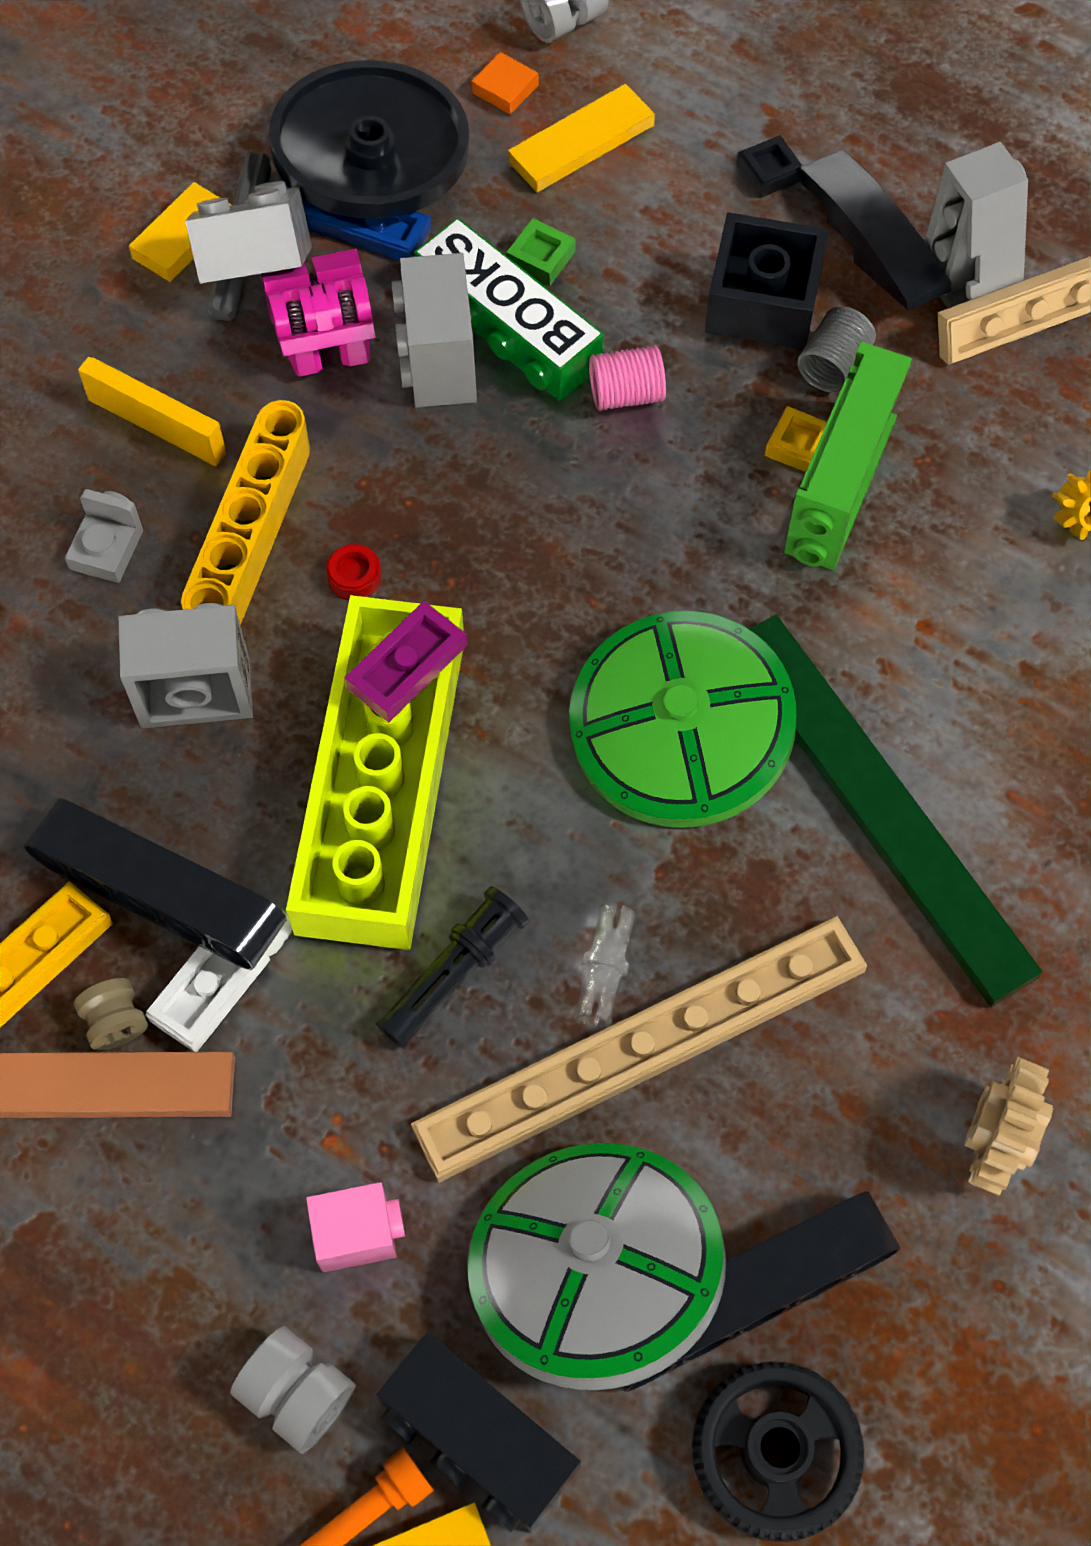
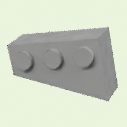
M1001 141L946 162L944 165L925 243L951 281L952 291L939 296L947 309L1024 281L1028 178L1022 164L1012 158Z

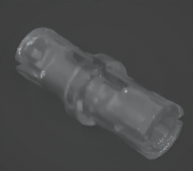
M612 903L599 906V916L591 951L584 953L581 963L585 976L577 1007L573 1013V1019L587 1026L594 1002L597 1003L598 1007L593 1023L595 1028H608L611 1026V1016L619 980L625 979L628 972L629 962L624 958L632 926L636 920V913L632 909L623 906L616 929L613 928L612 924L617 904Z

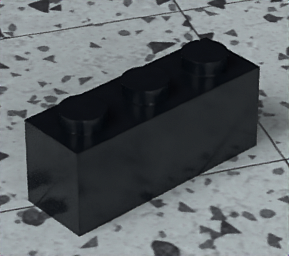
M428 1331L376 1394L380 1403L387 1409L380 1419L408 1444L418 1435L437 1453L430 1460V1463L457 1487L461 1488L467 1479L488 1496L481 1507L511 1533L518 1524L531 1533L580 1470L581 1461Z

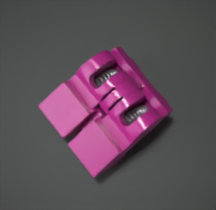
M357 249L311 257L316 279L313 281L309 279L305 261L302 267L260 274L270 321L274 325L283 356H288L296 376L315 374L322 370L319 349L338 346L343 365L354 366L370 361V339L376 338L366 282Z

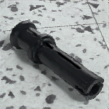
M490 886L483 893L485 901L464 924L456 923L450 929L451 934L448 937L451 943L423 974L414 981L413 985L394 1004L390 1011L376 1023L377 1027L400 1048L405 1049L408 1042L446 1003L448 998L477 966L484 968L486 965L489 966L496 959L495 950L515 928L523 929L529 923V919L523 910L499 889ZM497 918L498 920L491 926V928L486 933L482 934L481 932L490 924V922L493 919ZM463 954L465 957L458 964H455L454 962ZM446 975L447 977L438 985V987L429 995V997L420 1005V1007L416 1011H413V1007L441 978V976Z

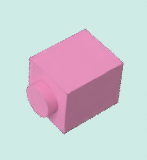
M382 1182L306 1197L316 1261L322 1273L397 1258L394 1239L405 1237L399 1199L387 1201Z

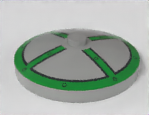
M592 1143L564 1148L541 1157L522 1168L495 1193L485 1207L475 1227L468 1255V1282L473 1304L485 1332L504 1357L527 1374L556 1386L577 1390L613 1389L647 1379L676 1362L699 1340L710 1324L722 1296L726 1271L725 1248L719 1221L712 1204L697 1182L675 1163L656 1153L635 1146L617 1143Z

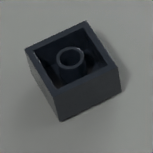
M727 212L709 292L705 333L805 349L808 342L829 229Z

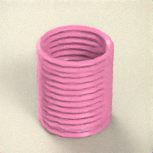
M656 345L653 347L647 346L646 348L641 347L640 349L637 347L635 350L632 348L625 351L621 350L620 352L615 351V353L612 351L605 354L600 353L596 354V356L592 354L590 356V382L597 410L602 411L603 409L606 411L608 408L612 410L613 407L617 409L618 407L623 408V406L628 407L629 405L632 407L634 404L638 406L639 403L643 405L649 402L657 403L658 401H664L666 396L665 372L662 356Z

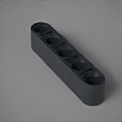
M59 798L23 846L31 857L49 870L246 970H253L287 921L285 914L275 904L258 893L65 799Z
M869 1191L857 1194L727 1260L725 1282L718 1308L699 1340L681 1358L661 1372L642 1381L622 1386L624 1392L635 1390L865 1272L901 1250Z

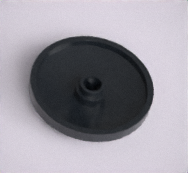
M349 61L333 64L308 74L292 85L280 98L273 111L269 127L273 163L285 184L289 188L299 187L302 199L320 209L354 218L395 217L430 205L456 184L464 171L468 159L469 125L466 113L456 96L432 76L418 69L387 61Z

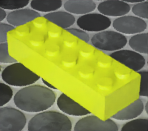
M350 595L286 907L295 936L402 950L411 949L463 650L389 723L346 689L344 677L420 605L419 603ZM430 605L464 631L461 608Z

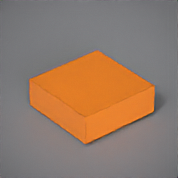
M499 52L471 81L472 94L511 115L539 86V73Z

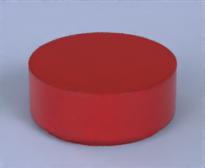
M349 544L342 546L330 555L326 564L328 584L331 590L340 598L349 600L350 595L369 597L380 586L382 574L379 558L373 550L364 545Z

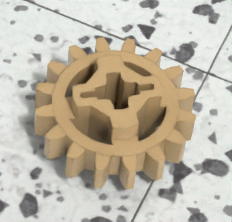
M1017 1057L1014 1065L1011 1064L1006 1079L1002 1080L1001 1084L992 1081L990 1086L985 1087L972 1124L967 1132L964 1145L975 1150L974 1153L976 1154L969 1170L971 1172L968 1179L970 1184L1000 1196L1002 1189L1005 1190L1007 1188L1011 1174H1015L1017 1168L1024 1171L1026 1166H1032L1039 1153L1042 1138L1053 1112V1105L1044 1102L1045 1097L1042 1096L1049 1081L1047 1078L1049 1069Z

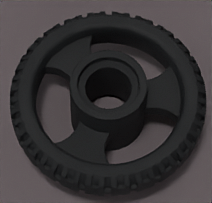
M771 1361L752 1364L732 1373L721 1381L709 1394L699 1411L692 1438V1459L696 1478L712 1508L735 1529L766 1541L790 1542L805 1539L832 1525L851 1504L859 1488L864 1468V1443L860 1431L861 1428L855 1413H853L850 1404L843 1394L818 1373L806 1367L788 1362ZM768 1386L787 1387L808 1395L806 1408L799 1417L787 1412H772L761 1417L757 1422L748 1419L741 1412L736 1400L747 1392ZM770 1433H778L790 1440L795 1452L794 1461L790 1467L776 1468L765 1461L760 1448L763 1436ZM823 1438L838 1439L840 1445V1465L836 1480L826 1497L811 1509L801 1500L797 1491L796 1481L808 1470L813 1461L815 1452L814 1442ZM731 1445L742 1449V1459L746 1471L757 1483L767 1487V1500L759 1513L745 1506L728 1489L718 1469L715 1448Z

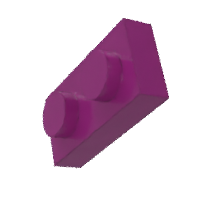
M423 601L344 677L346 689L389 723L468 645L467 634L427 602Z

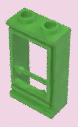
M862 341L860 342L854 365L850 367L848 377L844 381L800 488H798L795 495L784 550L785 554L794 556L798 561L808 566H822L835 571L896 422L897 415L891 412L913 358Z

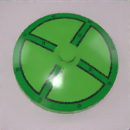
M672 611L655 614L630 623L608 637L593 652L580 671L572 692L569 725L579 765L589 783L608 803L621 812L649 824L673 828H692L714 824L731 818L748 809L771 789L786 767L792 752L796 732V701L794 690L784 665L768 644L754 632L739 623L715 614L696 611Z

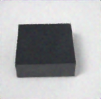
M781 135L738 152L737 165L760 198L801 182L800 167L803 165Z

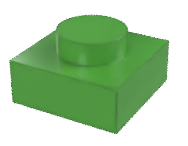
M532 218L508 249L506 256L537 281L550 286L576 252V239Z

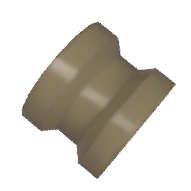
M114 978L102 981L89 987L75 999L74 1007L78 1016L88 1022L89 1029L86 1037L93 1050L102 1051L120 1047L133 1041L146 1031L148 1023L144 1013L141 1010L135 1009L132 1000L135 996V991L129 979Z

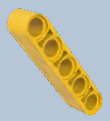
M277 400L265 405L258 413L182 593L181 604L183 610L193 609L204 603H216L222 606L235 605L241 625L309 457L310 444L303 411L297 404L290 401ZM264 477H272V478H270V479L260 480L261 478H264ZM256 520V521H254L253 523H250V524H246V525L241 524V523L244 522V521ZM227 565H238L230 570H220Z

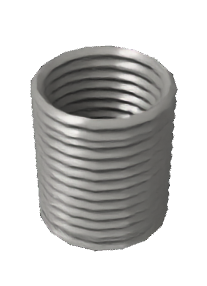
M843 306L831 308L823 317L812 338H810L805 349L798 357L797 365L805 380L822 391L840 392L845 379L848 377L851 365H854L860 342L871 345L875 343L877 335L873 324L865 315L855 309Z

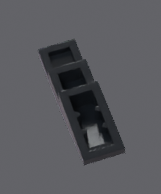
M844 150L800 167L801 184L826 205L827 223L853 245L854 263L908 310L952 291V284L948 276L898 205L874 178Z

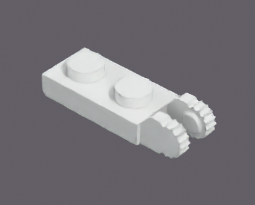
M282 910L287 921L253 970L241 968L199 946L146 1011L145 1016L150 1023L192 1052H198L270 961L269 956L277 953L284 944V941L288 939L292 927L287 913Z

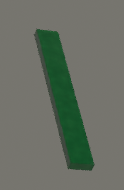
M777 614L750 628L749 630L765 641L776 653L789 675L796 701L795 740L990 1008L1039 979L1043 973L1041 968Z

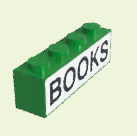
M460 218L454 219L414 251V257L464 253L472 330L488 343L490 349L497 357L502 360H510L521 369L535 388L546 390L557 400L562 401L590 377L589 358L592 354L595 356L600 353L604 354V333Z

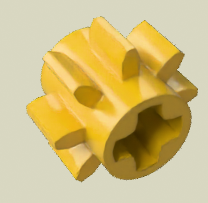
M1091 470L1088 472L1087 478L1076 477L1069 473L1067 475L1068 481L1064 483L1059 492L1052 494V497L1058 501V506L1061 509L1053 516V519L1064 528L1069 527L1070 532L1080 540H1084L1088 531H1091Z

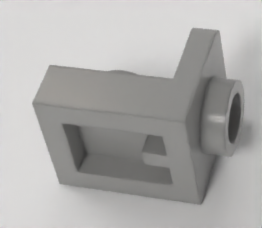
M84 489L80 501L86 515L64 559L69 570L120 583L144 531L135 504L117 492L105 491L100 493Z

